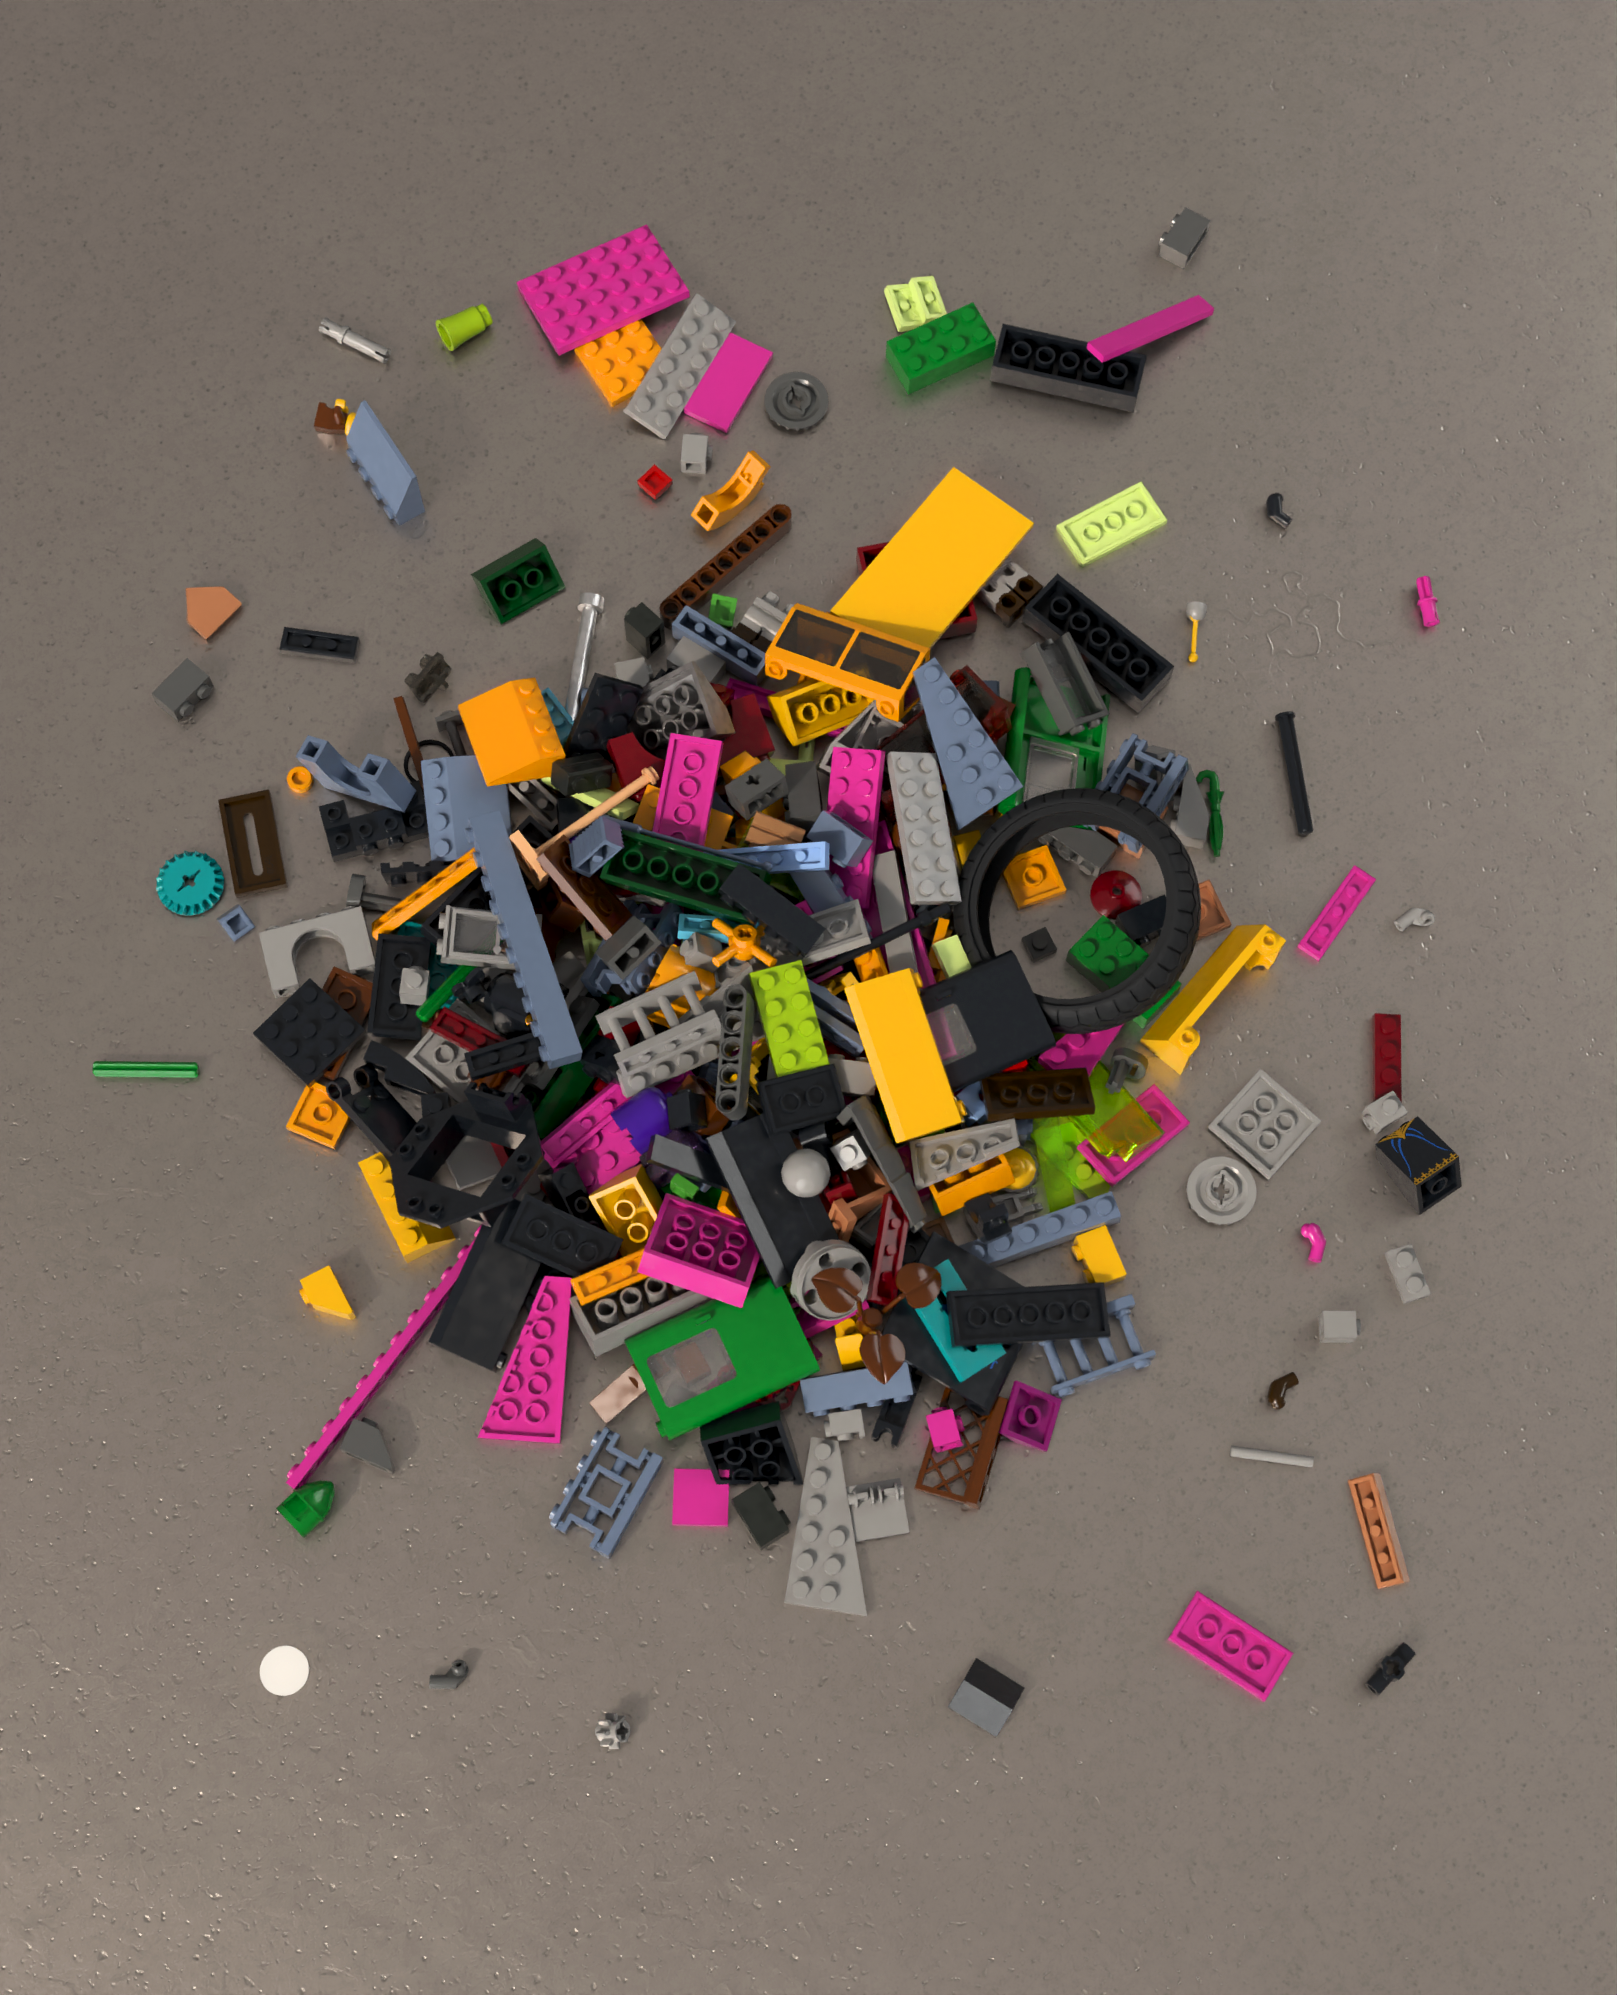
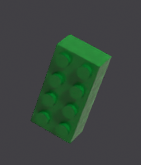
M972 302L888 340L886 343V358L909 395L993 357L996 339Z
M1103 915L1068 951L1066 961L1100 992H1105L1129 978L1146 961L1149 954ZM1177 981L1159 1002L1140 1016L1134 1018L1133 1021L1144 1029L1178 994L1182 983Z

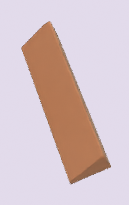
M1372 1473L1348 1480L1377 1588L1382 1589L1410 1582L1381 1475L1379 1473Z

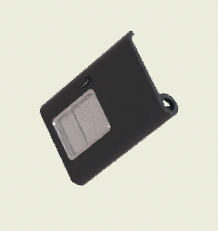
M1012 950L920 990V997L953 1093L1056 1047L1054 1035Z

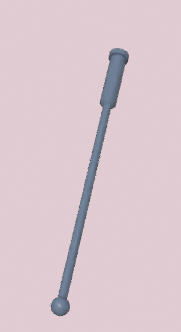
M607 814L602 815L619 823L621 829L756 866L767 872L772 870L770 862L761 863L643 829L641 825L613 818Z

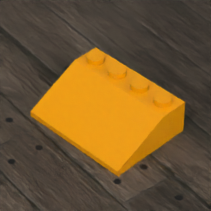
M535 677L509 681L458 705V710L487 787L551 777L552 762L565 759L566 755Z

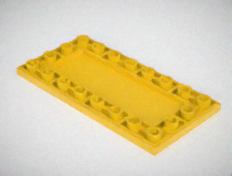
M953 467L830 610V614L931 649L1030 532L1034 523Z

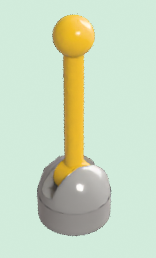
M1194 601L1187 603L1186 609L1187 617L1193 621L1191 653L1188 655L1190 662L1198 660V655L1196 654L1198 622L1207 613V604Z

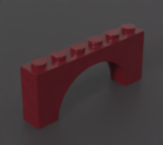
M754 693L731 700L727 706L735 734L723 741L717 779L723 776L720 766L745 751L753 758L757 757L761 762L765 759L770 761V757L775 752ZM633 732L608 740L606 747L622 789L642 776V769L649 768L650 766L655 769L659 776V780L656 781L654 786L661 787L666 760L647 752L637 741ZM647 785L628 797V799L640 804Z

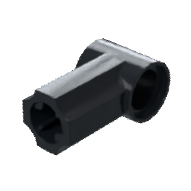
M823 1121L799 1129V1138L803 1149L815 1150L824 1156L829 1164L830 1177L839 1172L841 1166L830 1149L833 1144V1137L827 1122Z

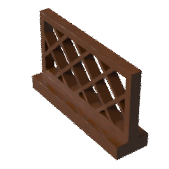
M945 1386L939 1408L947 1407V1409H951L948 1405L950 1393L956 1392ZM998 1396L988 1416L984 1415L978 1418L975 1412L970 1409L975 1421L964 1426V1429L967 1431L979 1425L982 1431L981 1439L970 1445L964 1434L965 1431L960 1432L967 1447L955 1454L949 1449L948 1451L951 1456L938 1463L935 1462L932 1456L934 1446L930 1436L915 1490L967 1504L969 1507L980 1510L1002 1436L999 1431L1008 1399ZM964 1404L953 1411L956 1415L968 1407ZM986 1420L985 1426L983 1428L981 1422ZM978 1446L977 1453L975 1454L973 1449ZM971 1451L975 1458L973 1466L962 1471L956 1458ZM931 1459L933 1466L928 1468ZM953 1460L960 1473L945 1480L939 1467ZM936 1469L943 1482L934 1487L923 1485L926 1474ZM968 1473H970L969 1480H967L965 1476ZM963 1477L967 1485L964 1496L953 1494L948 1484ZM945 1486L948 1492L939 1489Z

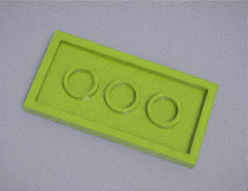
M802 960L749 973L748 976L775 1077L829 1065Z

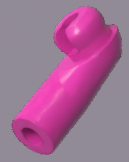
M1313 1222L1310 1224L1305 1223L1301 1227V1234L1305 1238H1309L1312 1243L1308 1259L1312 1262L1321 1263L1326 1246V1238L1319 1225Z

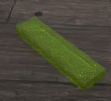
M1058 1117L1033 1119V1133L1049 1210L1052 1213L1074 1205L1076 1202Z

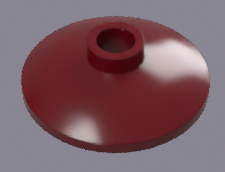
M1111 870L1099 875L1095 879L1091 887L1090 899L1093 907L1100 915L1116 920L1118 914L1141 904L1142 890L1138 881L1132 875L1119 870ZM1118 888L1122 894L1115 895L1112 890Z

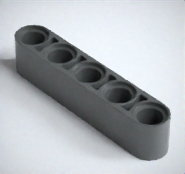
M739 984L729 986L723 996L715 1100L717 1109L727 1118L734 1121L743 1118L748 1107L755 1011L754 997ZM744 995L743 1000L739 1004H735L736 999ZM742 1021L740 1028L733 1031L734 1025ZM740 1047L739 1053L731 1057L732 1051ZM738 1074L736 1081L729 1083L731 1076ZM736 1100L735 1106L731 1110H727L728 1104Z

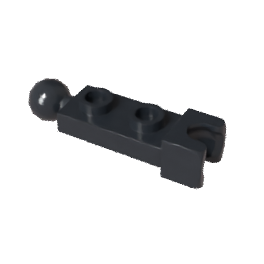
M912 1366V1380L915 1382L918 1393L923 1377L916 1375L915 1373L918 1369ZM917 1393L910 1395L911 1400L894 1403V1398L885 1399L872 1432V1441L878 1442L881 1435L887 1432L893 1436L891 1440L892 1448H898Z

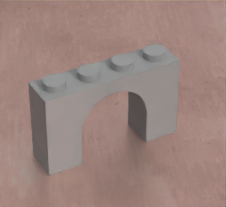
M347 906L340 912L333 914L325 912L318 914L313 919H297L292 921L290 925L283 927L270 926L263 932H259L272 991L276 999L292 995L301 987L296 969V956L299 949L307 941L316 937H330L343 945L351 974L361 977L374 973L375 955L361 906Z

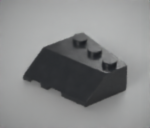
M779 1401L727 1414L700 1426V1441L716 1484L750 1485L752 1481H768V1485H779V1481H793L794 1485H803L795 1445ZM719 1470H729V1477H720Z

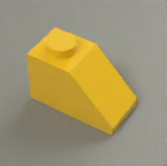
M329 1265L300 1280L303 1288L299 1292L305 1304L311 1302L316 1310L349 1320L356 1318Z

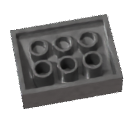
M691 661L643 686V693L627 728V734L633 732L637 741L647 752L663 760H666L671 733L719 741L735 734L726 706L695 661Z

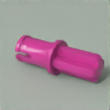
M1419 577L1416 580L1420 599L1417 604L1422 611L1424 626L1432 627L1440 623L1436 608L1438 600L1433 595L1430 577Z

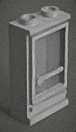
M446 905L445 913H440L438 928L444 929L443 939L437 940L436 955H441V963L516 970L514 963L509 964L505 951L508 948L506 940H501L497 924H500L497 915L493 916L491 910L450 907V905ZM536 914V918L541 929L542 914Z

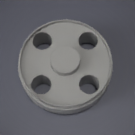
M842 1240L811 1242L793 1271L790 1288L791 1295L806 1312L822 1320L842 1319L857 1310V1303L855 1301V1305L848 1312L836 1313L829 1310L820 1300L817 1290L811 1281L812 1277L817 1273L835 1267L852 1270L863 1283L862 1290L857 1296L861 1298L862 1303L867 1297L871 1274L869 1264L859 1250Z

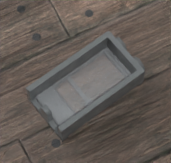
M1070 632L1065 633L1055 641L1050 638L1041 644L1036 642L1020 653L1021 658L1026 660L1041 695L1058 729H1060V732H1058L1060 736L1069 732L1073 736L1084 731L1085 727L1091 730L1102 724L1101 719L1107 716L1109 711Z

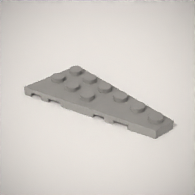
M748 962L740 967L741 971L731 979L729 977L721 983L722 987L711 996L706 995L700 1000L705 1013L713 1009L715 1010L720 1024L722 1022L723 996L729 986L734 984L742 985L754 997L748 976L749 973L753 972L752 965ZM744 995L739 996L735 1004H739L743 1000ZM756 1002L752 1042L765 1037ZM692 1009L678 1019L680 1024L695 1018ZM742 1021L734 1025L733 1031L740 1028ZM721 1034L625 1078L619 1068L616 1073L622 1094L629 1098L646 1087H654L719 1058Z
M811 1437L784 1603L867 1617L839 1441Z

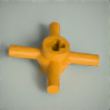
M719 917L714 919L712 926L729 938V947L712 958L715 966H721L732 957L743 961L756 957L770 968L776 965L777 959L760 947V938L765 935L763 932L765 928L762 925L754 928L751 925L742 924L733 928Z

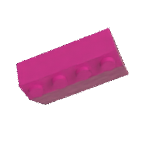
M666 1193L644 1249L638 1273L742 1308L760 1256L743 1219Z

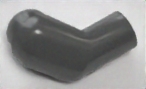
M455 1660L445 1675H430V1689L457 1688L468 1674V1667L465 1661Z

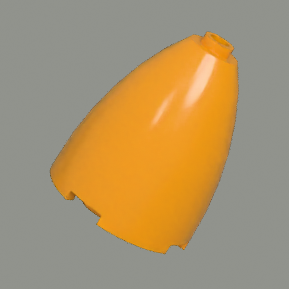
M673 944L665 954L645 993L695 971L702 990L695 991L699 1001L706 995L711 996L718 989L715 988L716 978L714 973L702 968L686 965L684 956L680 955V946ZM685 995L671 1003L678 1019L691 1009ZM661 1009L647 1015L648 1020L670 1028Z

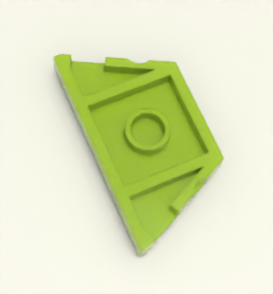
M1085 1118L1032 1132L1030 1140L1087 1200L1108 1193L1110 1185L1077 1149L1081 1142L1096 1131Z

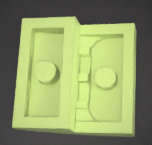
M934 276L911 278L908 284L887 285L884 290L898 332L913 330L947 314Z

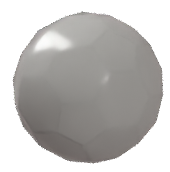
M799 1149L791 1153L784 1161L781 1171L782 1180L786 1188L794 1195L803 1198L814 1197L821 1193L828 1185L830 1178L829 1164L819 1152L811 1149Z

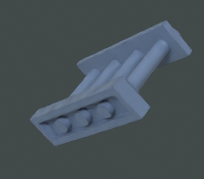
M1132 1294L1107 1302L1108 1318L1115 1316L1116 1319H1119L1134 1357L1119 1362L1109 1337L1099 1338L1098 1340L1108 1366L1093 1371L1082 1341L1070 1340L1083 1375L1068 1380L1054 1346V1341L1031 1343L1032 1345L1039 1343L1040 1347L1043 1346L1057 1381V1385L1052 1386L1050 1389L1052 1396L1059 1394L1060 1397H1065L1074 1393V1388L1134 1366L1136 1370L1151 1365L1150 1360H1153L1156 1353L1154 1350L1144 1353L1129 1316L1131 1314L1130 1310L1136 1304Z

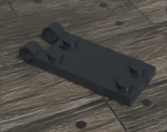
M364 1064L356 1068L353 1073L355 1082L364 1090L352 1095L349 1082L343 1077H338L327 1083L326 1092L329 1098L342 1108L389 1161L390 1157L417 1122L378 1080L376 1068L371 1064Z

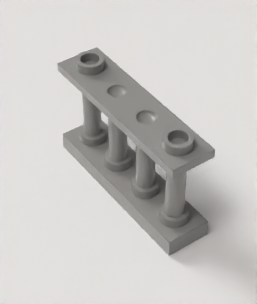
M695 971L682 975L669 983L596 1015L603 1035L612 1032L621 1052L614 1054V1057L624 1078L721 1034V1024L715 1010L713 1009L705 1013L695 991L702 990ZM685 995L695 1018L680 1024L671 1003ZM661 1009L671 1029L655 1035L647 1015ZM637 1021L646 1040L631 1047L622 1027Z

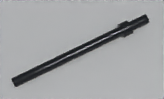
M946 902L929 911L925 909L917 913V917L870 939V944L833 957L805 971V975L809 980H813L921 926L925 928L933 924V920L950 913V907Z

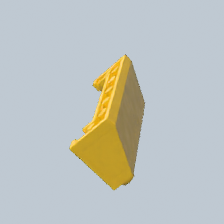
M1266 924L1237 925L1140 1039L1139 1043L1181 1075L1189 1066L1191 1056L1200 1043L1199 1033L1192 1026L1242 966L1249 971L1260 965L1269 970L1276 962L1287 940Z
M911 968L844 988L896 1143H905L965 1122L963 1116L967 1115L963 1101H957L953 1094L920 997L919 988L923 987L919 972L914 973V970Z

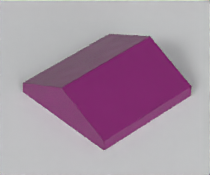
M1014 1381L999 1433L1015 1443L1047 1452L1062 1399L1022 1382Z

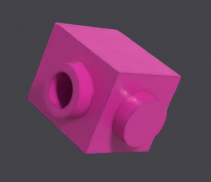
M947 1407L936 1408L931 1411L932 1414L926 1415L933 1446L937 1453L963 1446L960 1432L965 1431L961 1415L956 1416L953 1409H947Z

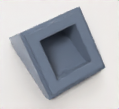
M239 904L217 918L233 941H236L255 927Z

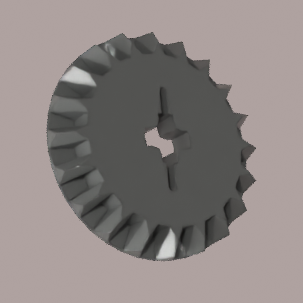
M789 372L777 377L768 386L765 393L766 413L769 414L771 420L777 423L778 427L781 425L787 430L795 429L798 431L803 428L808 430L810 426H816L818 421L823 419L824 414L827 412L828 393L824 385L816 377L804 372ZM793 394L798 401H801L800 409L795 404H791L793 403Z

